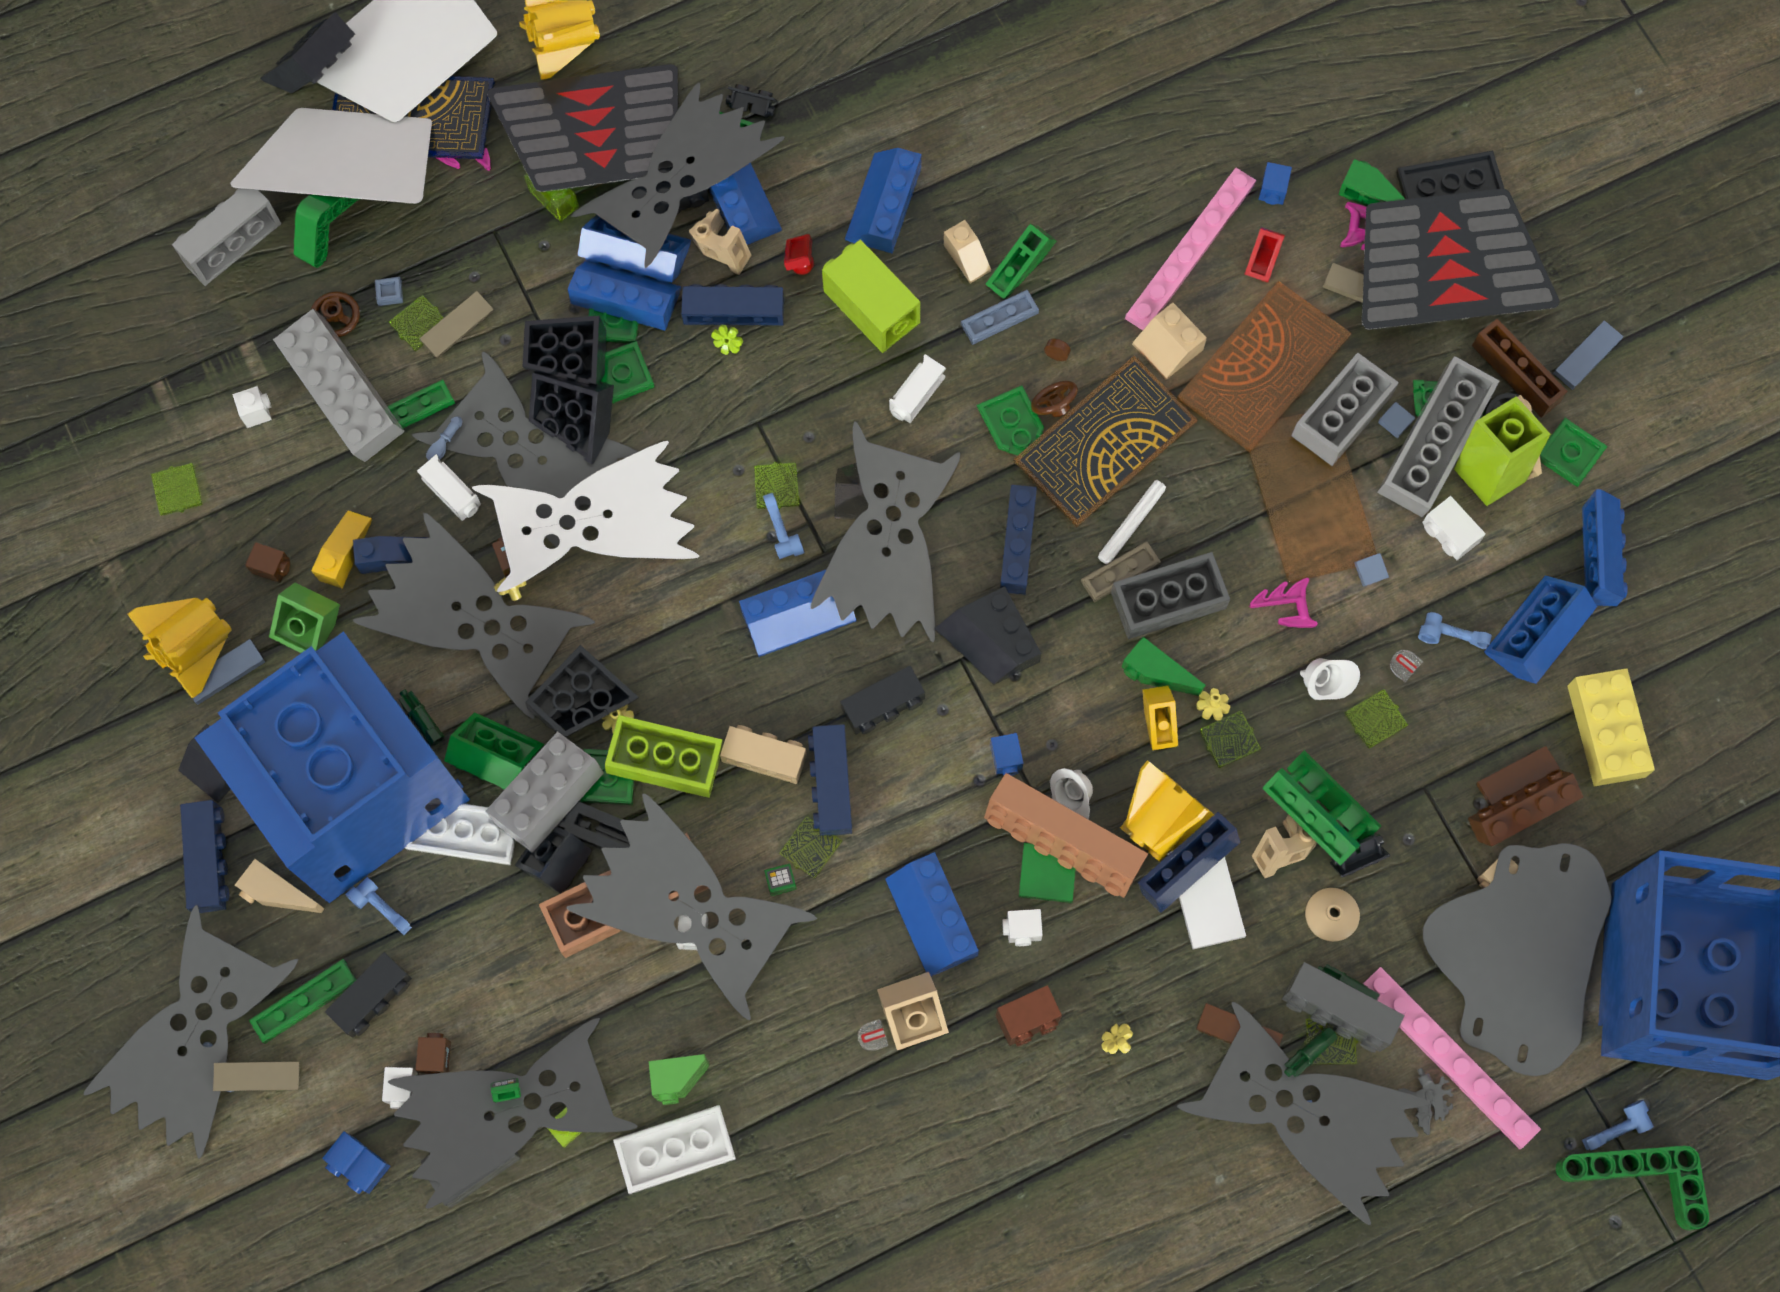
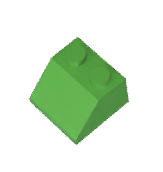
M294 583L278 594L269 637L300 653L311 646L317 651L324 645L336 624L340 604Z
M705 1054L649 1061L652 1096L657 1101L662 1102V1105L679 1103L678 1098H685L709 1068V1061Z

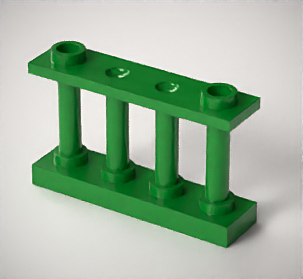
M1305 750L1287 768L1291 774H1288L1281 768L1262 788L1340 866L1361 846L1356 841L1357 838L1359 840L1365 839L1375 834L1382 827ZM1298 781L1310 791L1309 794L1297 783ZM1318 800L1330 811L1329 813L1317 802ZM1338 819L1350 831L1347 832L1336 820Z

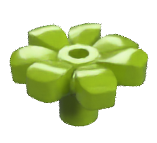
M721 325L718 330L715 329L711 334V337L715 339L713 344L717 348L722 347L721 353L728 355L730 351L732 353L739 352L740 346L743 344V339L736 336L738 330L734 327L728 329L726 325Z

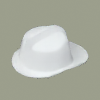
M1319 658L1313 660L1306 670L1300 671V675L1304 678L1305 686L1308 688L1309 695L1316 700L1345 698L1354 691L1360 680L1358 666L1349 660Z
M1065 768L1057 770L1052 774L1050 780L1052 799L1089 820V800L1093 794L1091 781L1081 770L1072 771Z

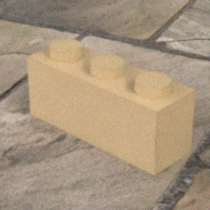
M737 725V728L729 727L720 758L724 763L798 784L807 753L806 748H803V745L797 741L788 740L786 743L777 740L778 737L773 734L762 733V735L752 733V729L746 726Z

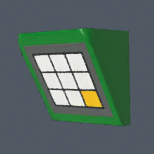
M790 863L764 870L771 896L797 890Z
M518 1078L490 1084L493 1102L495 1103L521 1097Z

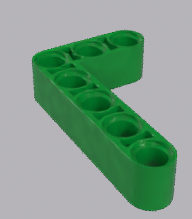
M310 194L302 200L295 214L294 255L313 267L319 268L326 260L328 254L330 223L359 199Z
M1690 1146L1573 1154L1561 1158L1556 1164V1173L1565 1182L1668 1175L1677 1224L1682 1229L1691 1231L1704 1228L1709 1222V1210L1698 1152ZM1680 1152L1687 1157L1688 1163L1686 1167L1682 1166L1678 1161ZM1651 1155L1658 1157L1660 1161L1658 1169L1651 1165ZM1624 1157L1631 1160V1171H1627L1623 1167L1622 1160ZM1596 1159L1604 1163L1605 1170L1602 1174L1597 1172L1594 1167ZM1568 1161L1573 1162L1577 1167L1575 1176L1569 1174L1566 1169ZM1684 1181L1689 1182L1692 1186L1690 1196L1683 1190ZM1690 1209L1697 1215V1222L1695 1224L1688 1220L1687 1214Z

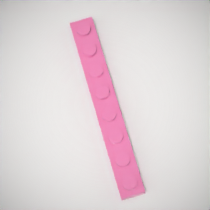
M1238 168L1233 170L1128 311L1125 317L1127 321L1144 330L1150 321L1164 309L1255 186L1256 180Z
M1381 967L1363 983L1368 988L1381 994L1378 999L1379 1002L1405 1015L1400 1028L1519 1149H1522L1541 1130Z

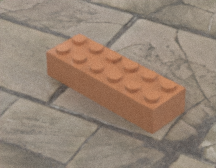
M1005 773L992 794L984 816L991 826L1008 831L1017 841L1035 845V850L1042 855L1047 856L1051 854L1058 858V863L1067 869L1075 868L1084 879L1101 884L1107 892L1114 896L1120 895L1123 898L1126 896L1148 855L1145 851Z
M611 870L604 872L599 876L611 875ZM585 882L539 904L558 948L565 958L622 931L570 912L566 908L574 904L593 903V897ZM705 885L698 886L694 891V895L709 888ZM671 891L669 899L671 901L678 900V892Z

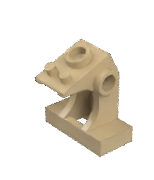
M715 209L713 212L709 211L703 220L695 223L689 230V233L703 255L728 265L731 272L740 275L752 256L739 228L731 226L725 236H719L718 233L725 222L722 220L719 209Z
M1289 814L1283 821V825L1290 838H1282L1276 827L1266 830L1252 855L1264 878L1273 876L1278 868L1304 860L1317 844Z

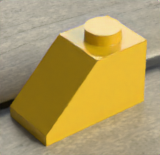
M1169 686L1143 689L1144 714L1152 750L1177 747L1176 706Z

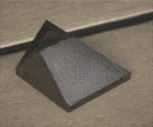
M857 463L837 469L834 518L857 519L868 509L869 504L862 491ZM878 483L874 486V494L878 498H886L888 487L883 483Z

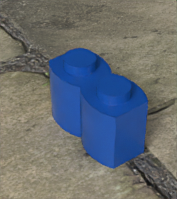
M345 1131L342 1132L322 1158L328 1163L325 1168L337 1177L343 1174L349 1179L347 1185L358 1194L362 1191L370 1194L390 1168L387 1162Z

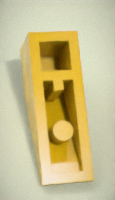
M349 510L346 512L322 546L311 570L318 581L343 589L355 561L353 540L365 538L372 518Z

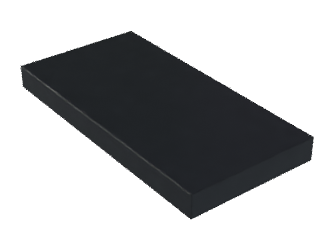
M1493 150L1399 167L1396 171L1402 195L1405 199L1505 189Z

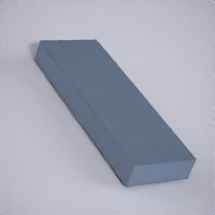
M1025 290L962 320L961 326L971 344L974 345L1039 314V309L1029 291Z
M1603 321L1553 374L1573 390L1624 336L1606 321Z
M251 639L216 660L202 692L193 698L197 705L265 663V660Z

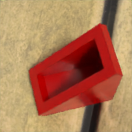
M1261 227L1245 275L1269 282L1285 235Z

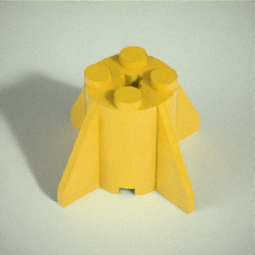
M525 0L526 7H524V10L528 11V14H524V21L519 22V25L526 30L529 42L534 41L536 48H532V50L536 54L541 80L554 76L590 44L594 43V40L600 38L599 29L593 22L592 15L595 14V8L592 0Z
M191 598L134 608L127 615L144 635L142 637L143 640L148 639L149 641L145 645L148 653L143 657L146 660L154 659L163 669L166 666L173 671L169 674L177 678L191 698L196 697L202 692L222 647L228 638V634L232 631L229 624L225 620L219 619L214 612L216 610L214 604L208 598L203 600Z
M1147 760L1140 769L1127 818L1120 828L1135 843L1147 849L1155 859L1161 862L1169 852L1180 846L1214 814L1187 793L1165 772H1161Z

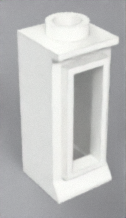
M925 354L924 362L917 365L893 396V399L889 400L891 414L898 420H906L911 423L945 379L943 372L946 368Z
M437 454L417 470L422 477V481L461 521L466 517H472L478 511L481 503L477 495L444 462L441 463Z

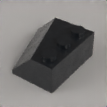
M333 12L314 25L293 45L292 48L294 50H290L276 62L277 66L266 72L260 79L289 93L295 92L309 82L315 84L324 75L321 71L325 67L327 69L330 68L338 60L336 55L339 52L341 54L344 53L352 45L350 40L355 33L336 12Z
M599 316L525 321L523 368L598 386L605 375L607 330Z
M533 372L529 422L552 438L557 437L567 444L566 447L572 452L577 451L585 457V461L593 464L610 433L614 385L600 381L598 386L540 372Z
M1005 586L957 609L934 628L939 635L947 639L951 646L963 654L993 685L1040 663L1042 653Z
M579 645L525 703L527 709L546 726L555 732L558 731L564 737H568L639 699V697L584 647Z

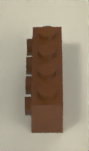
M1498 319L1478 333L1472 346L1519 395L1530 403L1532 409L1541 418L1560 404L1568 391Z
M1557 769L1549 772L1540 780L1525 785L1523 789L1504 796L1497 803L1480 809L1476 814L1470 816L1468 820L1478 842L1492 847L1583 798L1574 774Z

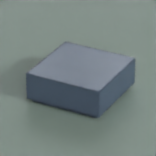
M400 277L375 280L378 306L403 303Z
M1395 402L1379 419L1378 423L1398 439L1411 425L1415 417Z
M1380 553L1354 562L1363 587L1389 578Z

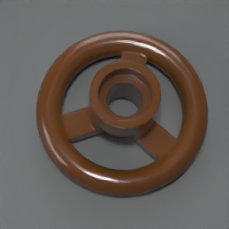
M334 291L320 296L311 307V310L314 309L317 312L321 307L323 317H325L328 323L339 321L346 325L339 330H334L338 337L350 333L356 327L360 318V310L356 300L344 292ZM340 299L346 301L351 306L352 318L344 315Z
M1072 381L1053 383L1042 389L1033 398L1031 409L1038 415L1052 414L1053 417H1060L1070 410L1069 404L1076 397L1078 387ZM1070 389L1069 394L1065 397L1064 393ZM1040 405H1047V407H1039Z

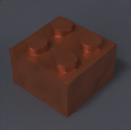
M1048 985L997 1008L996 1018L1009 1046L1016 1043L1017 1047L1032 1041L1031 1038L1036 1033L1041 1032L1043 1036L1056 1030V1026H1058L1062 1017Z

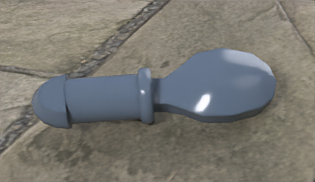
M453 417L444 432L440 434V439L431 445L426 453L428 461L436 454L439 459L443 458L446 453V443L451 442L453 435L462 426L463 421L461 417Z

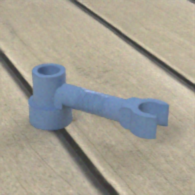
M773 493L764 495L763 498L779 543L775 544L779 559L793 554L794 556L804 554L799 535L795 534L788 537Z
M1434 612L1427 613L1425 623L1421 626L1418 636L1425 643L1437 644L1442 633L1468 641L1470 644L1481 649H1487L1492 637L1491 634L1486 632H1472L1441 623L1443 617Z
M368 877L356 888L352 887L345 894L359 909H362L370 902L403 935L412 928L402 916L375 893L378 887Z
M1639 1100L1623 1108L1628 1118L1626 1121L1583 1139L1582 1142L1586 1150H1594L1634 1129L1637 1130L1638 1134L1652 1129L1654 1126L1647 1114L1649 1110L1645 1101Z

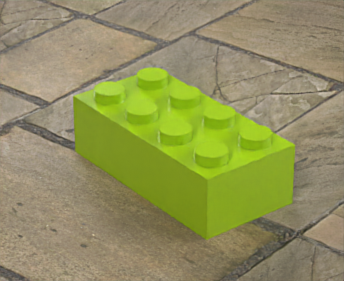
M618 715L605 762L606 774L710 798L723 748L722 739Z

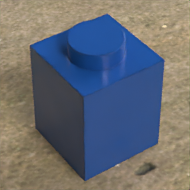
M1267 162L1259 200L1272 205H1283L1292 167Z
M1017 733L991 738L990 747L996 775L1003 774L1004 776L1007 773L1013 776L1018 774V770L1023 769V759Z

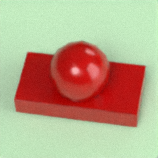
M810 234L786 240L784 265L787 271L793 270L799 275H806L813 269L814 258L811 255L812 239Z

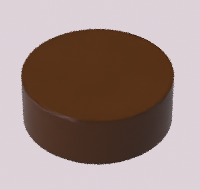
M1054 338L1048 340L1044 351L1047 356L1054 360L1066 361L1071 349L1066 342Z

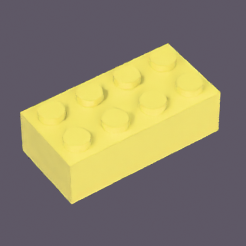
M1628 669L1575 677L1568 685V690L1593 785L1600 786L1646 778L1655 768Z

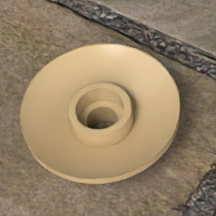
M1325 888L1316 892L1309 899L1305 910V917L1308 927L1317 937L1326 941L1336 942L1342 941L1354 933L1359 924L1360 912L1356 901L1350 894L1338 888ZM1330 909H1337L1339 912V916L1332 917L1330 915Z

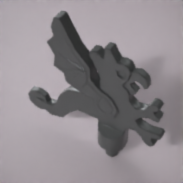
M1423 1068L1417 1070L1421 1076L1418 1080L1423 1089L1412 1092L1402 1088L1397 1091L1408 1093L1430 1102L1427 1106L1417 1108L1418 1112L1415 1114L1418 1119V1126L1423 1128V1132L1426 1135H1429L1430 1121L1433 1114L1430 1109L1431 1104L1434 1108V1119L1439 1120L1440 1117L1444 1121L1445 1115L1449 1113V1110L1453 1109V1104L1450 1103L1449 1107L1446 1106L1447 1101L1443 1100V1095L1447 1094L1452 1097L1454 1094L1451 1093L1452 1089H1441L1444 1083L1449 1082V1080L1444 1079V1076L1440 1077L1438 1084H1434L1429 1073L1425 1074Z

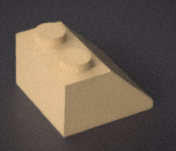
M1171 303L1150 321L1132 345L1167 380L1204 350L1207 337L1174 303Z
M929 972L877 989L897 1050L949 1033L938 993Z

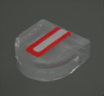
M1400 650L1392 657L1390 667L1392 672L1406 683L1423 663V660L1409 650Z
M881 1019L866 1023L859 1029L858 1042L863 1049L876 1051L889 1046Z

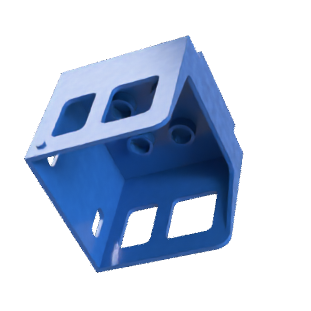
M344 631L317 651L312 646L247 691L218 712L221 717L220 720L195 737L198 744L286 867L328 903L403 850L410 842L418 839L428 829L433 828L442 821L441 819L448 817L461 804H465L470 800L462 790L463 785L458 779L455 780ZM438 798L441 801V804L432 811H427L425 808L433 799ZM344 865L351 869L342 877L338 878L334 875V872Z
M1659 850L1611 884L1610 915L1605 918L1598 1022V1026H1603L1601 1056L1762 1080H1770L1780 1076V888L1777 890H1766L1723 884L1736 875L1780 880V867ZM1673 866L1711 870L1697 879L1664 875V872Z

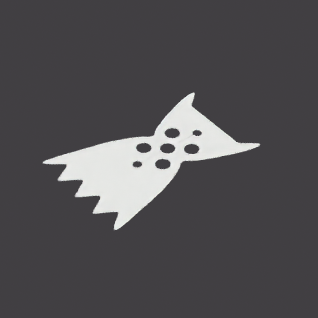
M663 441L597 471L573 487L563 498H557L544 492L506 486L478 485L472 487L473 490L494 501L511 570L508 577L497 589V592L509 590L540 573L562 558L573 546L586 551L617 557L698 558L699 555L677 544L683 536L694 528V525L670 516L687 497L663 489V486L679 472V469L655 462L669 442ZM580 496H586L590 499L591 506L585 511L578 510L575 506V500ZM540 504H548L552 508V514L548 518H540L536 514V508ZM611 510L613 515L611 518H605L603 512ZM564 515H571L575 519L576 524L570 530H565L559 525V520ZM529 526L532 532L529 535H524L522 533L523 527ZM587 526L596 527L599 531L598 538L593 541L586 540L582 535L583 529ZM549 534L557 535L560 539V544L555 549H549L543 543L544 538Z

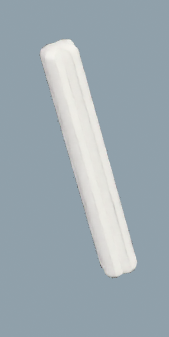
M1158 480L1152 483L1099 553L1098 559L1104 564L1112 562L1165 492L1166 486Z

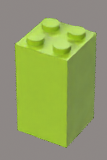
M861 239L855 244H849L839 257L830 259L822 269L824 292L882 353L920 324V301Z
M1516 396L1475 422L1454 470L1481 501L1488 506L1527 481L1551 434Z

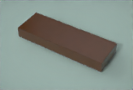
M1544 746L1478 781L1476 785L1488 805L1491 806L1500 801L1504 796L1523 789L1525 785L1540 780L1549 772L1560 769L1547 746Z
M1206 1003L1196 1030L1232 1044L1240 1029V1024L1236 1015ZM1262 1026L1277 1045L1280 1046L1284 1034Z

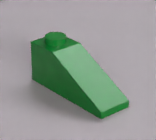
M1356 159L1353 160L1338 194L1366 207L1371 203L1406 200L1377 168L1372 167L1368 162Z
M1029 224L986 285L1006 300L1042 262L1057 240L1039 226Z
M1144 637L1127 655L1122 664L1127 677L1133 681L1138 680L1143 684L1156 687L1169 686L1170 690L1199 696L1206 686Z

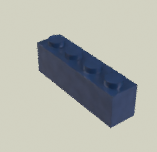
M699 284L683 286L681 313L683 324L784 326L783 287L776 285L728 287L723 284H718L714 287H703Z
M1011 485L1000 588L1005 586L1008 593L1026 594L1037 487Z
M845 725L813 727V735H808L809 751H814L815 761H810L811 777H816L817 787H812L813 803H818V813H813L814 829H820V836L852 834Z
M213 800L180 804L186 909L192 912L194 906L197 905L199 913L226 910V901H229V889L224 881V875L228 873V866L226 860L223 859L222 850L226 848V838L224 833H221V823H224L223 808Z
M1217 812L1138 882L1143 896L1162 913L1241 843L1237 829Z

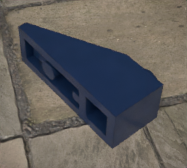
M376 536L353 540L355 565L361 574L387 571L386 564L412 563V557L403 542V538L429 537Z

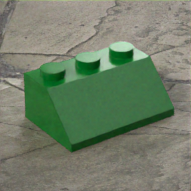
M474 712L450 735L444 761L505 790L544 747V744Z

